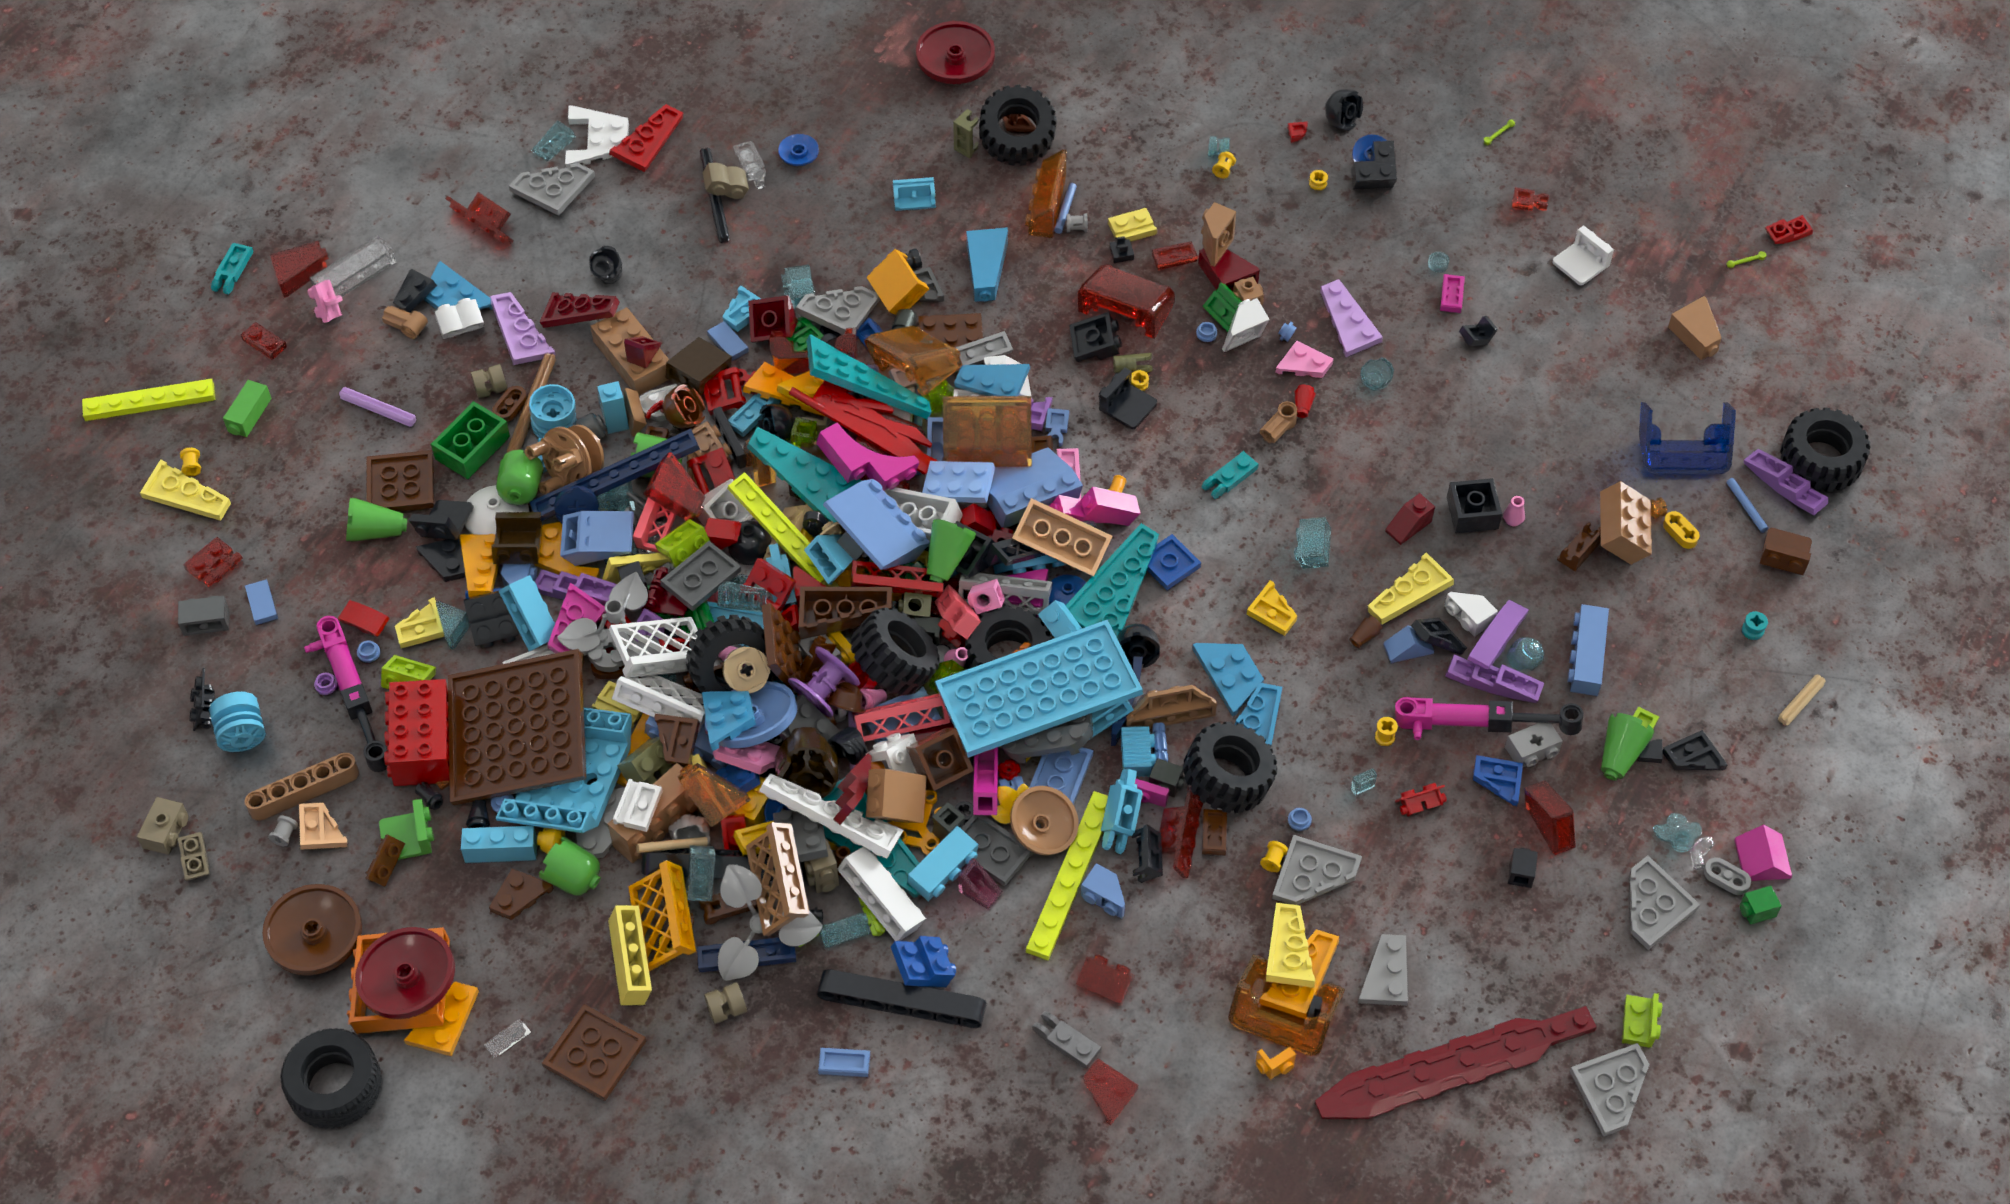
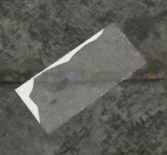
M518 1019L483 1045L496 1058L531 1033V1031L521 1019Z

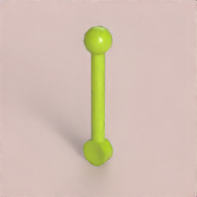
M1509 120L1504 127L1492 136L1485 137L1483 143L1490 145L1494 138L1509 127H1514L1515 121Z
M1760 251L1758 255L1737 261L1729 260L1727 267L1733 268L1735 265L1756 259L1765 260L1766 253Z

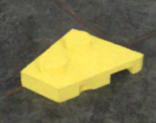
M435 597L428 600L429 604L420 611L416 609L407 619H403L395 625L401 649L445 637Z

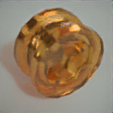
M1662 497L1656 498V501L1651 499V516L1654 519L1659 518V516H1666L1667 505Z

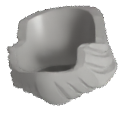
M686 814L669 826L668 831L671 840L707 837V846L693 848H708L710 845V822L705 817Z

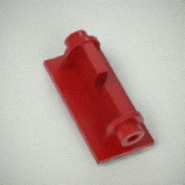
M1436 783L1423 786L1422 792L1415 793L1414 789L1401 793L1402 798L1395 800V803L1401 801L1400 812L1402 815L1406 814L1407 816L1423 811L1421 804L1423 801L1426 809L1442 806L1447 801L1444 793L1440 792V789L1445 787V785L1437 787Z

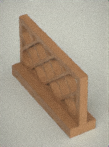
M772 822L766 826L767 831L746 846L750 870L758 877L762 886V894L756 901L763 936H770L794 919L805 918L810 914L792 824ZM757 847L761 848L758 859L755 850ZM768 853L769 859L766 865L764 864V861L766 858V854ZM762 869H763V870H765V872H764L763 879H762V881H761V876H760V875H761V871H762ZM772 875L774 879L772 886L770 887L768 885ZM766 892H769L768 900L766 903L765 895ZM777 898V899H778V903H777V907H776V910H775V909H773V905H774L775 899ZM772 914L774 917L772 920V924L770 926L769 919L770 915Z

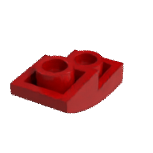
M1803 215L1788 222L1782 219L1765 227V230L1775 244L1796 241L1813 234L1812 227Z
M349 600L338 617L342 623L357 627L363 633L376 637L380 635L390 619L377 610Z

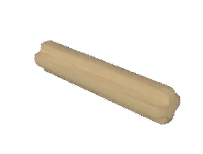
M1815 675L1782 711L1778 721L1785 726L1789 725L1824 686L1825 679L1820 675Z

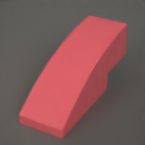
M949 584L943 590L940 598L935 600L941 616L950 623L955 632L968 639L981 622L969 604Z

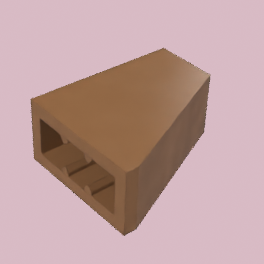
M1705 296L1671 315L1668 328L1700 360L1708 356L1712 357L1718 352L1721 335Z

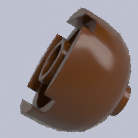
M685 384L673 388L665 396L662 404L663 413L667 421L679 429L695 427L705 418L702 412L705 410V405L701 396L695 389L692 388L690 390L686 388L687 385Z

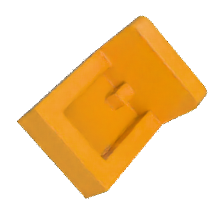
M1289 1047L1272 1059H1269L1265 1052L1260 1049L1257 1051L1255 1064L1262 1074H1266L1271 1080L1280 1073L1284 1075L1293 1069L1296 1053Z

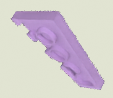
M1339 279L1321 286L1322 298L1327 311L1330 312L1332 317V323L1337 330L1339 342L1344 348L1345 357L1382 342V335Z
M511 292L490 296V302L513 365L542 360L546 353L555 355L554 349L548 346L545 337L537 331L535 324L531 319H528L525 315V310Z

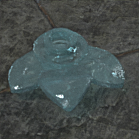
M1671 813L1667 818V824L1653 826L1657 837L1662 841L1670 842L1672 847L1679 852L1689 851L1694 845V840L1700 837L1702 833L1701 825L1698 822L1688 823L1687 818L1679 813Z

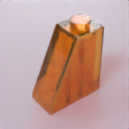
M750 439L745 440L743 450L752 481L758 487L775 483V471L769 465H765L747 448Z
M698 763L685 766L680 770L681 774L677 776L711 827L751 800L745 790Z

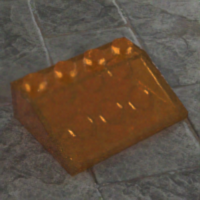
M943 396L944 461L993 462L995 467H1032L1031 396Z

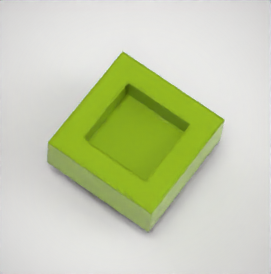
M1639 706L1633 715L1641 719V725L1646 728L1650 725L1654 729L1659 720V716Z

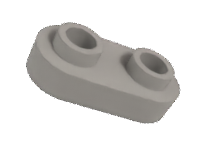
M1711 858L1706 862L1703 872L1709 881L1735 895H1743L1748 891L1751 885V878L1748 873L1721 858Z

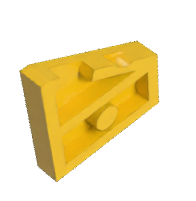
M1271 580L1247 609L1246 614L1284 636L1297 621V614L1288 606L1284 596H1280L1275 589L1274 582Z

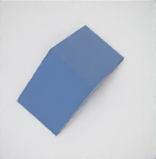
M1409 625L1383 643L1390 663L1434 654L1432 645L1420 640L1416 636V631Z

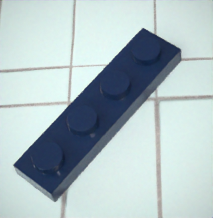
M779 938L751 940L748 945L755 948L758 953V966L796 962L795 946L786 945ZM723 944L697 946L699 973L719 970L718 955Z

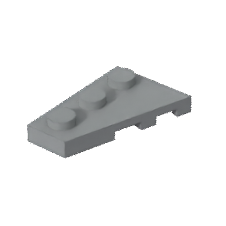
M1381 935L1358 1003L1407 1006L1406 935Z

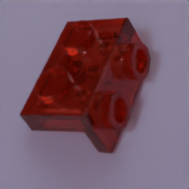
M1095 954L1094 957H1087L1076 985L1121 1004L1131 980H1134L1135 977L1134 974L1130 973L1131 969L1121 964H1117L1116 967L1108 964L1109 959Z

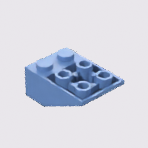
M580 511L563 515L560 556L578 566L631 553L634 512Z

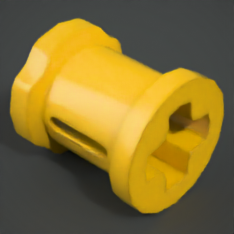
M1227 151L1219 154V160L1212 168L1213 174L1218 178H1227L1230 174L1231 166H1234L1236 163L1234 155Z
M196 448L181 450L180 458L183 460L182 473L192 477L201 473V466L198 463L200 451Z
M1383 717L1377 723L1375 741L1381 746H1390L1395 741L1398 725L1393 718Z
M1270 841L1267 845V854L1261 859L1260 865L1267 871L1279 872L1283 856L1287 855L1288 848L1281 842Z

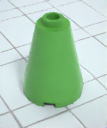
M350 498L346 541L353 542L401 536L402 531L406 532L407 518H403V513L357 498Z
M933 520L926 573L930 576L929 580L943 583V581L950 579L975 539L976 533L965 527L962 529L957 524L945 520Z
M1617 713L1616 717L1613 714L1610 715L1601 764V771L1606 778L1616 781L1625 776L1653 737L1654 730L1650 725L1646 728L1641 725V719L1628 714Z

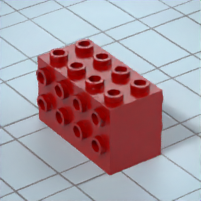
M446 679L389 682V691L385 692L386 706L388 705V711H385V724L387 725L385 745H387V751L384 753L388 778L392 777L394 786L418 785L421 782L436 784L440 781H450L449 763L447 761L449 760V717Z

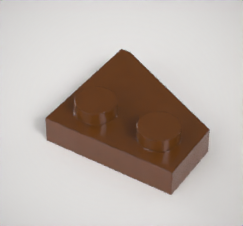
M655 714L654 718L657 722L660 741L663 745L665 761L668 764L675 765L678 763L679 765L690 767L700 721L692 718Z
M512 868L489 906L490 912L513 920L524 909L530 908L537 903V898L546 892L548 894L551 893L554 887L546 881Z

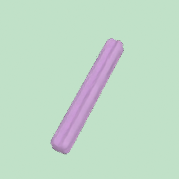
M343 387L339 393L340 398L409 427H412L416 422L414 414L347 387Z

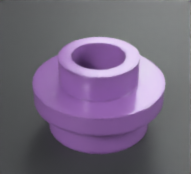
M321 673L317 676L314 687L319 694L328 695L337 689L338 683L334 675Z

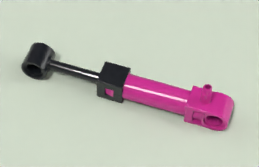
M324 616L316 625L321 640L305 646V652H314L324 648L350 719L358 718L367 741V745L363 750L367 765L374 772H383L387 769L384 758L387 747L383 742L376 741L367 717V714L373 711L364 686L361 683L338 619L334 616Z
M1403 697L1395 705V721L1397 725L1403 729H1413L1415 740L1421 739L1422 729L1432 730V725L1488 727V732L1511 733L1512 722L1559 723L1561 732L1571 736L1578 734L1582 730L1584 713L1579 705L1573 703L1564 705L1559 714L1512 713V701H1489V705L1433 703V698Z

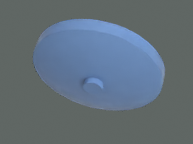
M767 681L760 690L749 693L756 725L747 731H743L733 740H730L728 736L719 742L718 745L727 748L751 747L764 743L782 733L792 723L797 714V702L791 689L781 683ZM705 716L704 724H705V728H706L707 733H708L707 723H706V716Z

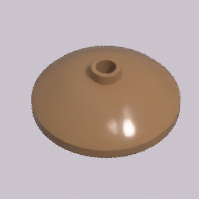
M1049 786L1031 787L1016 798L1011 808L1010 823L1017 840L1031 852L1040 855L1058 854L1067 849L1077 836L1079 821L1076 809L1070 799L1055 788ZM1036 822H1039L1042 828H1038Z

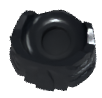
M602 246L590 255V271L604 284H612L620 279L622 275V261L615 248L612 246Z
M855 727L844 728L828 739V744L835 746L837 757L847 758L852 765H857L868 753L863 737Z

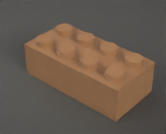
M627 307L616 312L614 317L605 318L591 325L593 342L630 389L638 392V396L668 381L665 376L666 362L669 359L660 348L647 368L627 362L624 346L626 338L644 336L652 339Z
M678 763L652 784L662 787L663 792L647 832L625 827L619 823L614 824L613 819L608 823L613 847L632 864L637 859H641V853H637L636 850L638 843L662 841L665 834L669 832L670 825L683 815L695 812L701 803L697 779Z

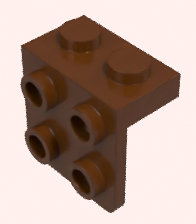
M1771 527L1767 531L1759 564L1804 576L1811 557L1809 552L1812 540L1809 537Z

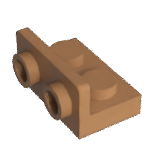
M706 421L692 430L700 450L696 451L698 457L723 447L729 463L732 462L729 455L733 453L727 443L722 444L719 437L722 435L716 425L711 426Z

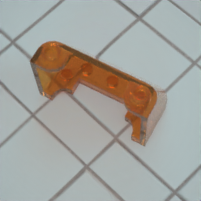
M910 325L874 333L864 340L879 370L885 371L889 364L905 373L908 381L912 382L914 380L918 386L917 391L924 396L963 366L959 358L961 354L956 347H951L929 335L919 326Z
M1253 954L1236 986L1228 1015L1230 1023L1240 1030L1282 1046L1291 1047L1293 1050L1310 1056L1318 1055L1325 1044L1342 1001L1345 988L1330 983L1322 985L1316 995L1322 997V1010L1317 1017L1313 1018L1307 1016L1304 1019L1261 1005L1260 997L1268 992L1273 982L1266 981L1268 960Z

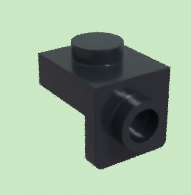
M1483 316L1476 325H1463L1459 333L1468 345L1479 346L1488 345L1498 329L1488 316Z

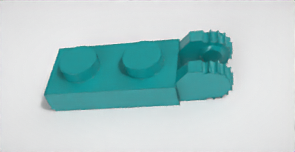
M232 243L215 272L216 275L211 283L212 291L217 292L221 288L224 279L226 281L223 285V292L228 295L231 293L235 282H237L254 252L252 247Z
M1243 451L1213 475L1209 476L1203 482L1201 488L1206 491L1215 484H1218L1211 493V496L1217 499L1258 469L1259 464Z

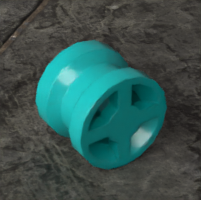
M1750 612L1746 615L1742 626L1743 635L1751 640L1762 638L1768 625L1767 617L1760 612Z

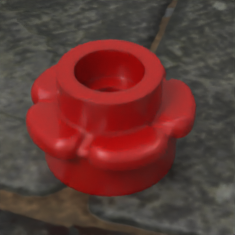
M1006 760L1005 763H1000L998 766L1000 778L1008 781L1018 776V773L1021 771L1020 766L1015 764L1013 760Z

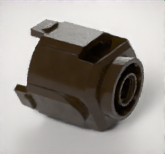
M796 728L783 741L775 756V773L777 777L818 793L822 799L831 793L837 784V755L816 728Z

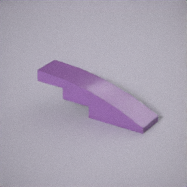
M1757 449L1744 459V464L1762 481L1810 514L1815 515L1828 504L1827 496L1811 489L1810 481L1794 474L1793 466L1760 449Z
M545 570L540 571L535 581L540 594L562 600L565 599L571 582L603 606L609 600L610 592L617 585L584 573L576 576L561 571L560 575Z
M1508 600L1483 633L1467 660L1488 670L1504 651L1506 644L1516 633L1518 626L1526 618L1529 610Z
M1455 654L1445 677L1492 694L1533 703L1538 702L1544 685L1543 682L1503 664L1500 668L1491 665L1487 670Z

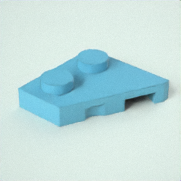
M740 286L736 299L731 300L729 308L722 316L723 321L738 332L750 323L748 301L761 298Z

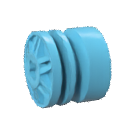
M549 384L541 386L531 395L529 402L531 426L538 438H544L545 434L555 427L569 428L575 425L577 420L575 399L567 388Z
M232 692L218 697L211 703L209 713L219 748L228 752H241L259 745L264 740L266 732L257 697L253 694Z

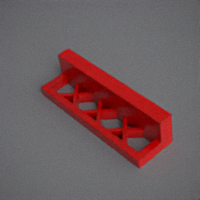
M852 561L850 587H892V593L926 594L936 598H940L943 593L944 583L922 581V578L927 575V568L898 565L883 569L889 571L893 576L892 578L878 576L877 574L882 570L875 563ZM857 567L866 568L871 575L856 574ZM905 572L911 573L916 580L901 579L900 576Z

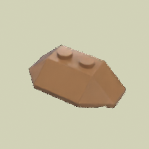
M1193 685L1174 686L1161 691L1152 690L1140 697L1133 707L1134 710L1126 717L1125 727L1149 726V729H1152L1154 723L1162 722L1167 726L1216 716L1217 703L1215 699Z

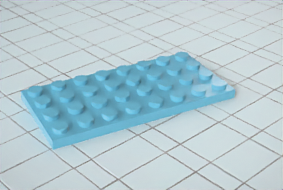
M1108 620L935 681L936 688L954 728L957 729L968 758L1143 695V689Z

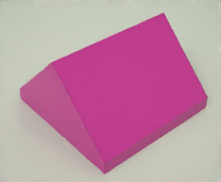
M1761 825L1735 837L1734 841L1741 870L1748 873L1751 881L1792 878L1782 834L1766 825Z

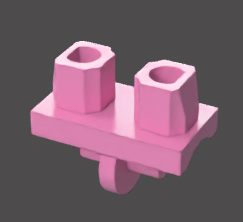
M330 279L324 280L308 289L309 297L315 299L317 303L314 310L317 318H322L323 323L342 315L338 303L343 299L341 295L335 296Z

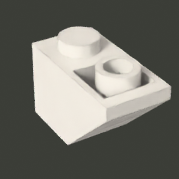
M1457 592L1447 594L1445 602L1447 612L1454 616L1461 623L1462 627L1474 637L1487 629L1497 615L1498 611L1484 596Z

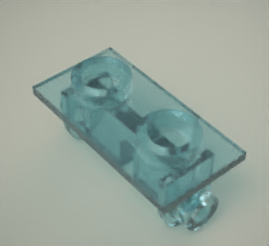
M859 912L856 915L829 924H823L819 933L826 949L871 934L868 926L866 913Z

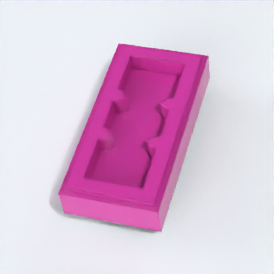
M1444 274L1440 311L1461 313L1465 276Z
M1139 779L1135 780L1137 789L1142 790L1143 793L1141 802H1149L1166 807L1169 795L1168 788Z

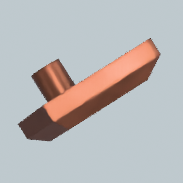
M1010 114L1002 118L1006 131L1033 132L1036 129L1027 116L1022 114Z

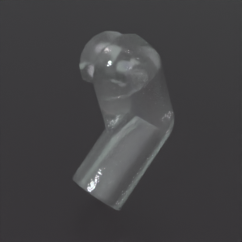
M1709 836L1698 839L1690 848L1692 865L1695 870L1705 867L1703 856L1714 846V841Z

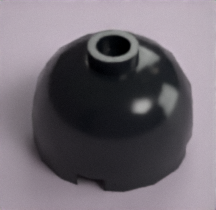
M1341 89L1329 97L1325 104V113L1331 125L1342 130H1351L1357 125L1354 122L1357 118H1361L1363 111V99L1361 96H1358L1357 91Z
M763 405L759 412L763 416L762 420H758V427L789 442L794 435V431L797 429V421L793 418L792 413L782 405Z
M746 520L740 522L742 525L738 541L728 546L730 556L737 559L738 563L754 565L758 558H764L766 550L771 543V536L759 522Z
M1137 623L1124 627L1117 635V639L1131 667H1133V656L1143 657V668L1154 664L1159 658V639L1149 626Z

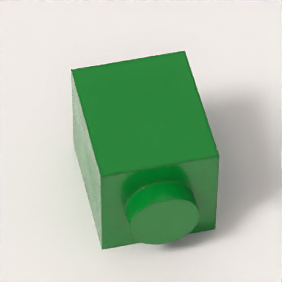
M1772 886L1745 893L1740 903V911L1744 917H1747L1750 925L1777 917L1782 907Z

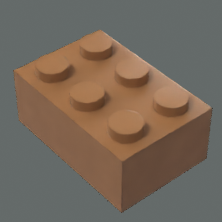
M1621 481L1601 491V546L1629 564H1633L1651 555L1650 500Z

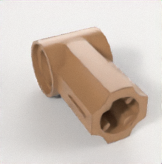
M387 306L382 317L383 323L400 329L404 335L411 339H416L428 323L427 318L418 311L409 313L394 306Z
M1288 401L1282 402L1279 405L1278 411L1260 429V434L1265 441L1275 443L1287 429H1291L1296 425V405Z

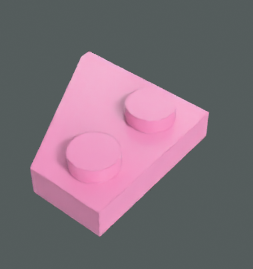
M1296 341L1276 367V373L1282 374L1283 371L1295 372V376L1309 375L1311 377L1323 378L1332 366L1333 358Z

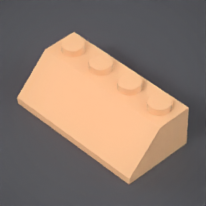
M1031 498L1012 539L1094 577L1112 539V535Z

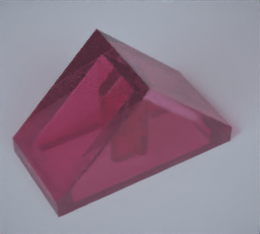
M972 858L958 875L959 892L986 909H989L1003 892L975 858Z

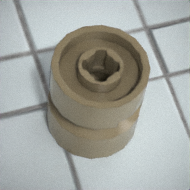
M500 364L488 367L487 371L480 369L471 372L478 399L490 396L493 391L497 394L507 390Z
M737 982L724 986L722 992L716 989L704 994L714 1024L727 1020L728 1015L736 1017L747 1013L746 1004Z

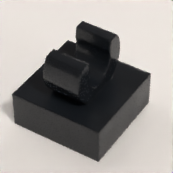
M1125 236L1117 237L1115 242H1109V249L1114 263L1134 260L1130 239L1125 240Z

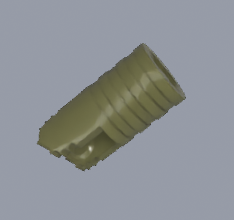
M1152 353L1113 356L1114 374L1120 373L1124 367L1131 370L1132 373L1137 370L1153 371L1151 365H1136V361L1151 360Z

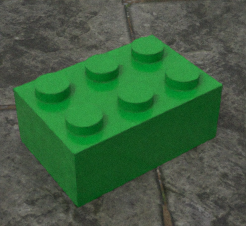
M473 401L431 443L434 458L464 478L469 479L510 437L508 424L503 418Z

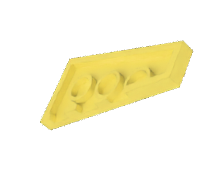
M1425 553L1417 564L1414 563L1408 568V572L1403 577H1399L1394 581V585L1390 589H1385L1368 605V612L1383 625L1453 586L1454 579L1431 556Z
M1276 903L1266 981L1315 988V976L1312 971L1311 957H1309L1301 907L1299 905Z

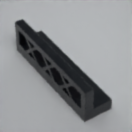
M1011 538L992 543L985 561L990 566L1004 563L1005 566L1045 556V554Z

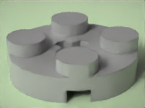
M603 629L598 634L600 645L593 651L587 652L588 659L594 664L596 669L604 672H614L619 670V667L623 666L624 663L609 629ZM619 632L621 637L628 641L630 640L628 634ZM608 647H613L616 650H612L611 653L608 654L605 649Z

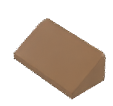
M625 388L623 399L631 436L634 437L647 423L638 392Z

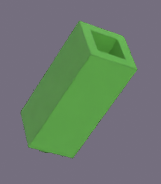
M247 380L223 417L228 432L244 437L249 435L272 399L267 385Z

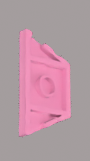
M769 742L745 748H727L719 745V748L713 751V755L716 760L762 774L770 768H775V756L780 746Z

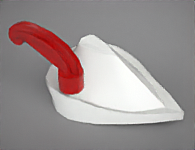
M677 384L652 390L640 396L639 399L643 413L647 419L650 418L659 422L666 420L662 407L663 400L673 388L678 386Z

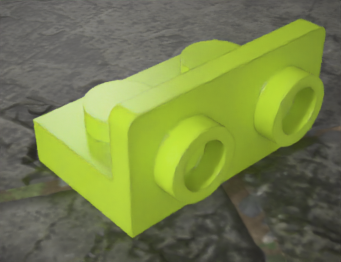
M689 519L656 542L655 546L659 552L670 558L673 566L676 568L710 540L704 527Z
M394 655L381 669V687L389 689V682L431 680L436 675V667Z
M1653 993L1652 998L1626 995L1622 1043L1631 1045L1638 1043L1639 1046L1652 1048L1655 1039L1659 1040L1661 1025H1657V1017H1661L1662 1003L1658 1002L1659 994Z

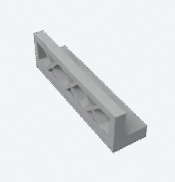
M978 573L970 578L962 574L959 580V595L963 599L964 589L971 590L972 586L998 579L1003 594H1006L1002 607L998 609H1003L1004 606H1010L1013 609L1021 607L1024 608L1025 612L1030 610L1038 615L1049 606V596L1052 590L1051 581ZM985 594L980 595L983 600H988ZM1011 595L1018 596L1022 600V602L1018 605L1011 604V602L1007 598H1009ZM1033 598L1044 599L1043 608L1034 607L1029 601Z

